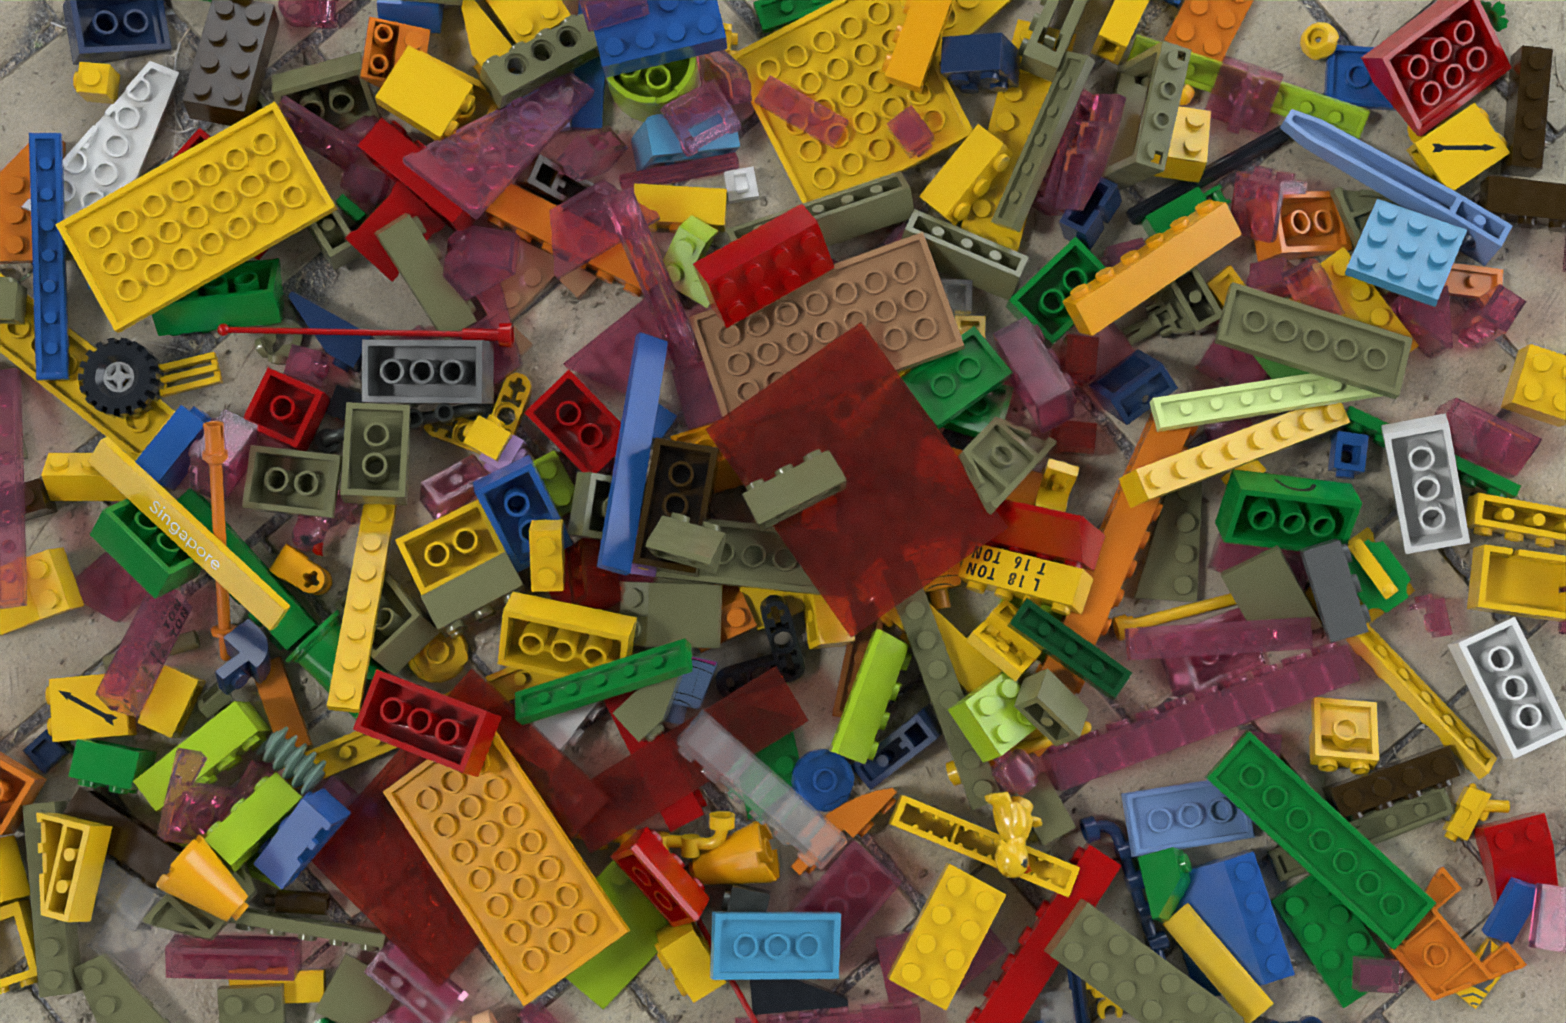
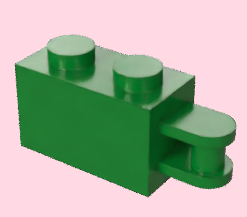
M1221 184L1202 193L1198 186L1145 216L1141 225L1147 235L1151 237L1170 229V224L1174 220L1183 216H1189L1195 212V207L1201 202L1206 201L1209 197L1213 201L1226 202L1227 206L1232 201L1230 198H1225L1221 191L1223 189Z

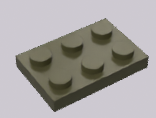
M284 983L220 986L217 989L219 1023H286Z

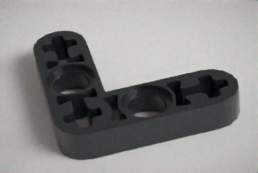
M770 595L760 605V613L772 654L721 669L715 679L717 690L723 697L729 699L795 681L804 674L805 663L790 610L783 597ZM777 606L781 622L776 624L771 613V607ZM780 632L791 634V639L786 644H777L774 642V638ZM790 653L794 663L793 669L788 670L784 654ZM762 667L769 671L768 676L762 680H756L752 677L753 671L757 668ZM742 673H746L748 683L744 684ZM732 678L734 686L728 687L726 679Z

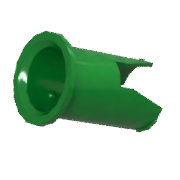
M336 610L285 659L287 663L291 661L299 663L328 693L341 630L340 618L338 617L341 612L339 610ZM370 656L366 679L372 682L376 669L386 673L389 672ZM348 712L355 720H357L359 713Z

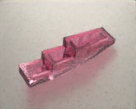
M1095 94L1090 121H1081L1076 148H1067L1055 209L1083 211L1109 159L1119 130L1127 97L1120 94Z

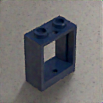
M1139 349L1088 385L1103 409L1125 425L1130 424L1151 408L1149 402L1152 398L1168 396L1178 389L1164 365ZM1148 395V400L1143 402V396Z

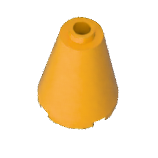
M764 820L754 821L728 835L721 846L713 850H701L700 856L692 858V861L689 862L691 877H696L703 885L772 883L777 881L776 879L780 877L779 857L777 848L772 850L769 842L770 839H773V836Z
M198 835L196 840L194 839L170 865V872L167 875L163 874L156 883L160 890L226 922L231 917L237 921L249 907L245 902L249 896L201 835Z

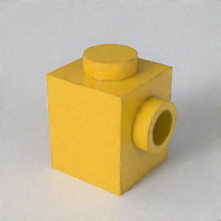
M79 62L78 71H75L73 76V86L76 92L87 102L114 104L118 100L121 75L110 64Z
M489 414L487 419L478 415L475 421L471 419L465 427L463 443L498 462L513 434L503 429L505 423Z

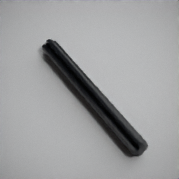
M1281 125L1205 166L1199 183L1180 180L1129 208L1126 212L1127 218L1132 225L1138 224L1148 214L1198 186L1200 189L1286 142L1290 136L1280 129Z

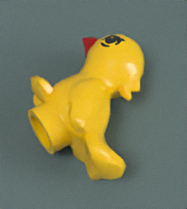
M1008 792L985 795L986 802L993 807L995 825L1003 839L998 840L999 846L995 854L998 870L1008 878H1016L1022 874H1028L1031 872L1025 848L1026 839L1032 827L1038 828L1042 826L1041 818L1031 815L1034 806L1023 797H1010Z

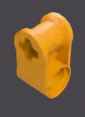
M289 544L284 545L269 569L277 577L309 594L323 595L332 586V576L326 569L310 560L307 555ZM312 575H315L316 579L320 581L317 586L313 585V581L310 580Z

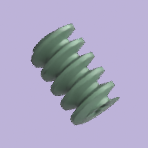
M284 727L273 733L262 744L256 754L259 755L265 752L263 761L266 763L274 761L273 769L275 771L284 769L282 777L285 780L294 777L292 786L298 788L303 785L301 794L305 796L325 776L326 773L323 769L326 761L323 760L315 764L314 760L317 753L314 751L306 756L304 753L308 745L304 743L299 747H295L298 736L294 735L286 739L285 736L289 728Z

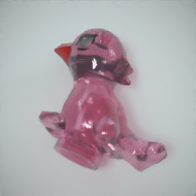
M338 488L334 518L298 515L297 523L291 535L293 544L299 550L323 556V541L328 530L344 520L350 525L356 524L357 521L352 511L358 508V504L344 503L340 495L341 489Z

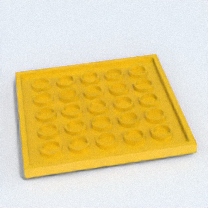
M834 0L728 56L802 204L898 171L902 173L964 141L972 132L973 128L947 78L941 74V67L936 57H934L921 94L886 82V72L882 71V66L888 53L893 54L896 43L892 42L898 24L903 26L907 14L903 13L906 0Z

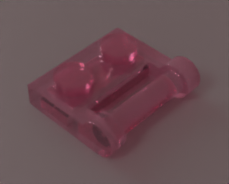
M715 79L669 102L660 109L678 138L683 153L687 157L698 153L699 148L727 133L733 134L741 129L739 119ZM720 114L723 122L692 137L689 129Z

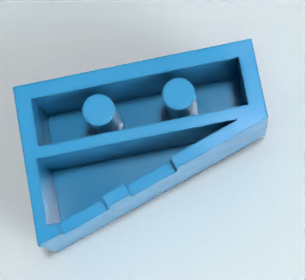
M720 108L706 111L705 114L694 115L692 111H686L677 114L676 117L665 118L663 114L649 116L631 138L637 174L647 172L646 168L655 164L665 163V168L675 167L674 161L693 159L694 163L732 156L740 147L734 112H723Z

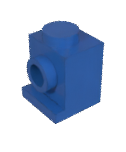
M1342 431L1333 433L1330 436L1331 448L1328 471L1336 472V478L1350 480L1354 479L1355 475L1364 473L1369 435ZM1342 452L1349 455L1350 460L1348 463H1344L1341 460Z

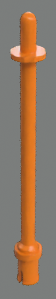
M209 421L203 424L205 450L202 451V459L209 464L213 534L227 546L222 464L228 459V450L225 449L224 423ZM216 581L218 625L211 628V634L213 637L219 638L221 659L229 661L231 657L227 654L224 636L238 626L231 624L229 592Z

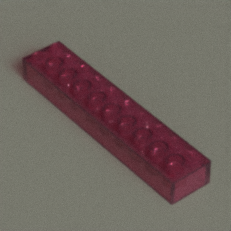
M1335 642L1310 648L1311 655L1307 656L1304 652L1281 659L1282 665L1277 667L1276 663L1261 666L1251 670L1252 677L1247 678L1246 674L1234 676L1222 681L1224 686L1218 689L1217 685L1196 690L1193 692L1195 698L1188 700L1187 696L1178 697L1164 702L1165 709L1158 711L1157 707H1151L1135 713L1136 719L1129 722L1127 718H1121L1105 724L1106 731L1099 733L1098 729H1091L1089 733L1077 738L1076 742L1070 744L1067 742L1057 747L1052 745L1047 748L1048 752L1041 755L1051 783L1055 790L1063 791L1358 682L1360 677L1347 644L1337 646Z

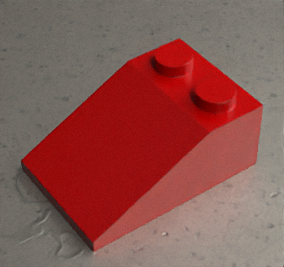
M569 369L524 412L582 472L598 473L616 455L621 422Z
M1529 812L1474 827V836L1494 906L1511 877L1534 884L1542 890L1531 912L1560 905L1554 844L1545 813Z

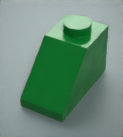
M1175 847L1138 857L1152 919L1160 922L1170 920L1191 882L1189 872L1192 871L1190 859L1186 853L1184 854L1182 850Z

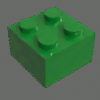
M77 739L68 777L79 779L78 785L97 788L98 786L106 788L109 785L110 792L128 795V793L137 794L138 787L133 781L154 765L157 752L98 739Z

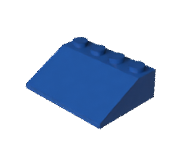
M1243 850L1193 866L1192 871L1189 872L1191 882L1172 916L1188 903L1259 986L1295 975L1254 851ZM1179 945L1189 977L1215 997L1222 995Z

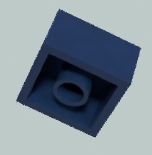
M1002 32L942 37L941 74L965 94H977L981 89H990L993 92H1006L1008 88L1019 87L1020 56L1017 55L1019 49Z

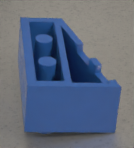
M324 788L315 793L309 791L299 801L294 811L281 822L277 828L279 831L273 839L269 838L257 851L260 856L254 862V865L281 890L295 881L352 814Z

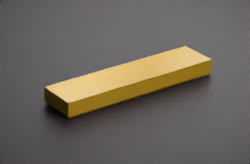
M1188 903L1178 910L1169 921L1162 924L1234 1010L1244 1018L1245 1023L1253 1022L1274 1004Z

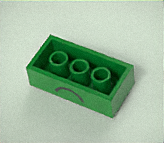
M1232 469L1215 524L1224 543L1273 548L1278 545L1280 549L1299 551V549L1336 538L1340 540L1342 545L1348 544L1362 502L1350 483Z

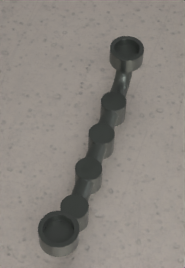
M441 403L432 411L421 413L417 409H411L410 428L420 430L425 424L436 422L450 424L456 418L466 416L474 421L478 415L487 419L488 415L492 414L493 408L490 404H464L452 407L448 403ZM345 425L343 428L336 430L326 428L319 431L315 437L316 447L325 454L338 452L342 446V441H344Z

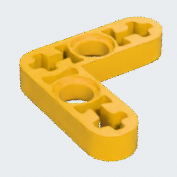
M514 373L505 379L491 414L498 419L501 410L505 408L514 410L515 420L509 425H504L503 429L515 436L532 394V384L525 375ZM519 380H522V385L526 390L518 392L515 399L516 402L521 403L520 407L511 402H504L505 397H508L510 400L513 397L514 391L510 388V385L512 383L517 384ZM462 417L456 418L454 421H458V423L453 428L452 438H448L451 433L448 430L439 428L437 432H434V427L431 423L425 424V431L433 438L481 455V453L468 447L459 439L460 430L466 427L470 420Z

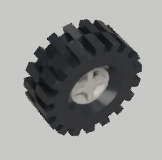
M121 337L120 340L109 338L107 339V344L100 341L95 344L97 347L95 352L89 349L85 354L90 357L88 361H81L79 366L84 369L83 374L78 373V380L83 383V386L79 388L81 393L87 396L85 400L94 406L96 410L114 418L129 419V416L136 418L142 415L140 411L145 410L148 412L153 407L150 403L153 400L158 402L161 397L157 395L158 389L163 390L164 383L160 381V377H164V371L158 366L161 364L158 358L153 356L149 349L128 338Z

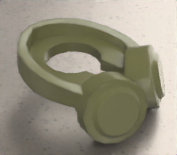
M282 319L281 323H275L269 328H301V326L292 319ZM264 334L263 337L255 339V348L271 364H289V359L301 348L304 334H294L292 342L288 345H282L277 352H273L272 348L277 342V334Z

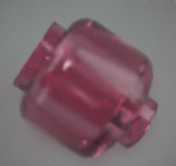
M1008 750L1002 756L993 759L996 764L992 769V777L1009 795L1018 794V796H1023L1039 782L1037 779L1039 768L1025 750Z

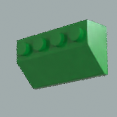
M275 258L244 262L152 314L158 336H179L183 333L192 332L208 333L217 330L220 324H227L229 327H247L256 325L270 326L275 323H281L284 299L280 260Z

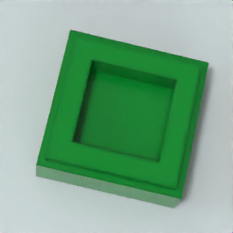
M343 193L335 201L341 211L359 226L368 217L363 210Z

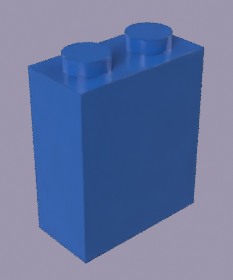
M180 405L135 462L158 484L175 490L202 457V451L205 450L203 424L215 420L195 406L190 410Z

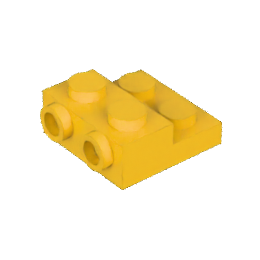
M1314 697L1311 701L1310 765H1318V769L1324 772L1336 771L1338 767L1350 768V772L1357 775L1367 774L1369 770H1373L1379 762L1377 702Z

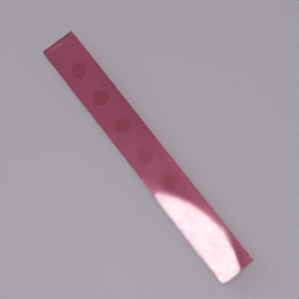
M18 368L0 370V609L27 606L21 371Z

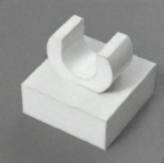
M754 166L724 172L729 204L759 199Z

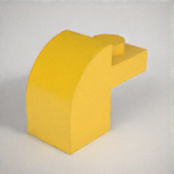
M1049 458L1045 468L1041 471L1043 477L1034 506L1066 512L1068 497L1078 476L1079 467Z

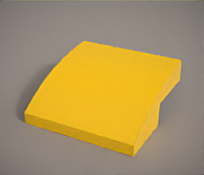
M1004 599L992 610L986 620L970 634L966 641L1016 682L1039 658L1043 651L1007 626L1018 611V608Z

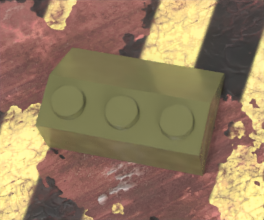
M361 52L272 75L274 99L299 143L376 123L380 120L372 85L360 78L363 60Z
M820 449L815 450L803 457L804 463L794 468L792 464H788L774 472L776 477L766 482L761 478L746 486L747 492L742 495L760 531L846 489L847 480L829 450L823 453Z

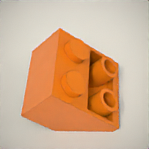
M369 17L360 78L381 88L408 45L419 52L427 53L430 29Z

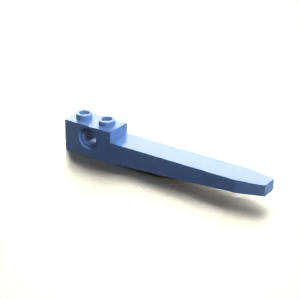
M1291 109L1280 126V129L1303 148L1401 207L1466 229L1467 232L1459 251L1483 266L1502 247L1513 226L1454 190L1322 119Z

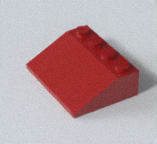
M1438 0L1361 57L1373 83L1417 136L1424 135L1512 68L1480 0Z

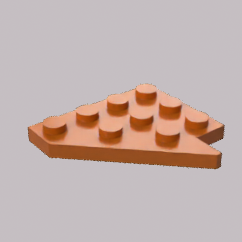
M63 141L64 159L66 157V142ZM29 143L0 172V264L33 263L31 211L22 208L23 204L28 199H31Z

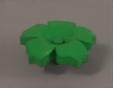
M1482 0L1481 4L1493 29L1500 32L1502 29L1507 28L1509 20L1501 17L1506 14L1505 4L1498 1L1492 7L1490 1L1485 2Z

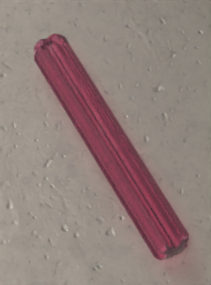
M733 152L621 174L619 181L622 191L627 192L634 190V183L663 185L739 169V160L737 154Z

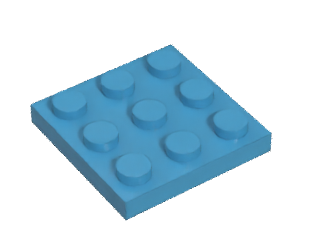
M1377 198L1346 268L1345 275L1436 307L1467 230Z

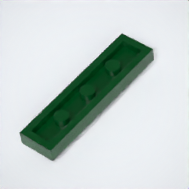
M1028 598L1024 600L1007 625L1112 701L1116 699L1132 675L1130 670Z

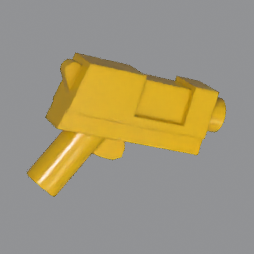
M1470 783L1468 787L1464 786L1455 803L1457 805L1454 810L1455 813L1452 814L1449 821L1445 822L1442 828L1446 831L1444 837L1455 843L1458 838L1468 841L1478 820H1487L1489 812L1509 813L1510 802L1508 800H1489L1492 794L1478 790L1474 783Z

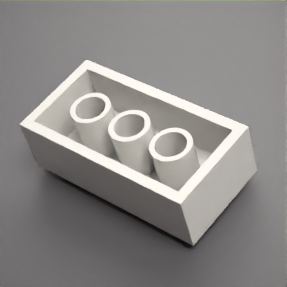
M1446 414L1381 425L1405 554L1470 543L1450 426Z
M1515 617L1497 621L1448 644L1453 658L1503 759H1516L1566 735V720Z

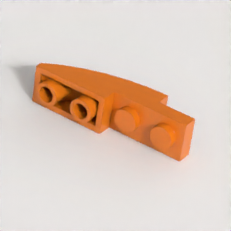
M892 787L874 790L850 799L841 806L829 811L803 833L812 843L791 864V867L799 875L804 871L810 874L822 861L818 856L826 848L832 851L842 841L844 837L840 833L843 830L852 838L857 834L863 837L874 825L871 819L879 811L884 815L894 805L896 800L893 796L897 792Z

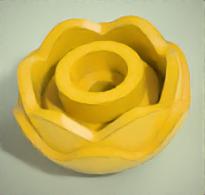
M1326 22L1313 23L1301 35V50L1312 60L1325 59L1335 52L1339 34L1333 26Z

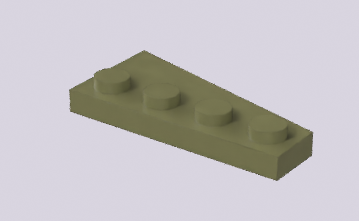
M1202 481L1164 495L1162 500L1163 507L1150 540L1149 550L1143 563L1141 576L1133 599L1197 602Z

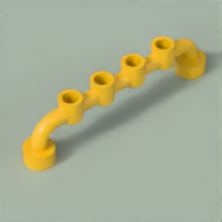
M571 798L556 801V815L563 818V823L568 833L575 838L589 840V847L593 850L607 849L608 842L620 843L621 846L637 831V829L610 830L605 826L581 827L575 820L576 817L581 816V801ZM729 811L711 812L709 814V828L715 830V834L708 838L700 837L697 834H684L681 836L670 835L665 831L656 832L662 837L663 845L668 851L669 847L681 848V856L696 858L700 856V850H713L723 844L727 838L728 830L735 828V814Z

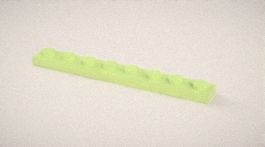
M1309 373L1152 398L1149 403L1157 432L1383 395Z

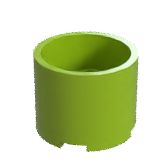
M695 56L607 77L611 96L616 105L626 115L641 122H644L647 117L656 114H663L665 118L676 117L677 114L684 112L690 106L697 93L699 84L697 58Z

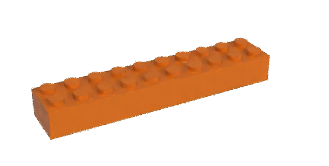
M1151 411L1123 476L1138 468L1188 450V447L1184 446L1190 436H1194L1198 426L1157 432ZM1120 483L1099 528L1106 536L1095 570L1084 569L1093 578V582L1082 614L1070 612L1069 616L1063 615L1060 621L1094 646L1098 638L1106 635L1111 625L1112 619L1108 615L1111 609L1119 606L1125 590L1121 589L1123 581H1126L1127 578L1130 579L1138 563L1133 560L1135 554L1140 549H1144L1150 533L1146 531L1147 527L1152 521L1157 520L1163 504L1159 503L1161 498L1159 497L1130 508ZM1046 654L1043 663L1038 664L1034 674L1049 669L1074 695L1076 693L1079 694L1085 681Z

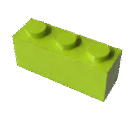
M277 772L271 777H263L254 787L255 792L247 799L242 798L235 803L230 810L231 814L223 822L219 820L214 823L206 833V842L234 873L269 838H272L279 831L277 829L278 826L294 811L299 801L303 798Z

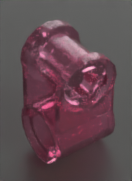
M279 0L278 2L279 10L290 26L316 27L321 29L338 27V20L335 16L336 3L339 0ZM295 4L301 5L300 11L296 14L287 13L290 6Z

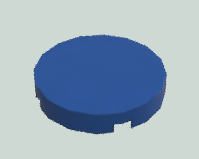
M816 749L807 752L797 761L792 772L791 784L794 795L802 805L811 810L828 812L847 802L851 795L852 786H854V774L852 766L845 757L830 752L827 749Z

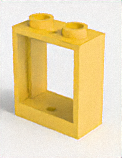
M29 899L0 907V921L15 918L29 967L27 971L0 979V994L9 992V985L20 982L21 988L38 982L32 909Z

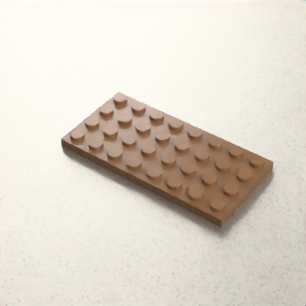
M923 232L834 264V269L728 328L725 327L713 309L689 317L729 433L965 349Z

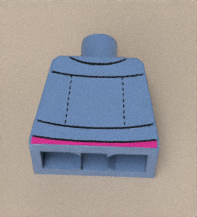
M692 656L693 672L683 675L665 722L683 725L687 707L701 709L718 667L717 661Z

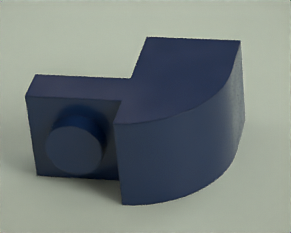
M247 619L224 636L227 654L232 659L216 670L215 674L219 689L226 695H229L235 689L242 688L251 677L261 684L271 669V656L267 638L252 621Z

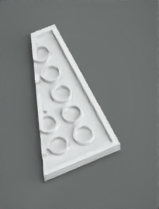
M149 61L126 87L125 92L105 111L104 116L95 126L93 125L66 155L63 159L65 219L139 178L180 77L179 72ZM28 199L23 204V209L31 211V199Z

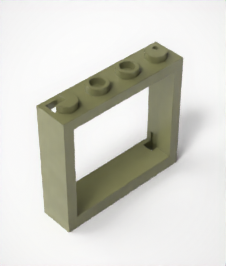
M1161 41L1118 67L1094 174L1118 184L1119 191L1164 171L1191 49ZM1135 77L1141 78L1140 84L1134 83ZM1150 78H1151L1150 85H1149V89H1148V94H1147V98H1146V102H1145V107H1144V111H1143V115H1142V120H1141V124H1140V128H1139V133H1138V137H1137V142H1136L1134 154L1132 155L1133 149H1134V145H1135L1136 136H1137V132H1138V127H1139V123H1140V119H1141V114H1142V110H1143V106H1144V101H1145V97H1146V93H1147V88H1148L1149 80H1150ZM1155 154L1161 155L1159 164L1151 162Z

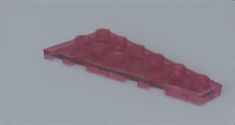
M569 72L541 86L539 91L525 98L520 97L512 101L510 106L500 111L497 109L457 129L455 134L441 141L436 140L428 144L426 149L416 154L412 152L403 157V164L477 220L593 97L594 89Z

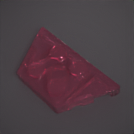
M600 180L550 210L555 277L559 280L660 220V216L656 211H651L637 202L635 198L616 189L614 185L606 180Z
M656 289L563 363L564 366L571 371L580 373L625 395L635 337L638 333L642 332L668 341L665 362L672 357V351L659 293Z

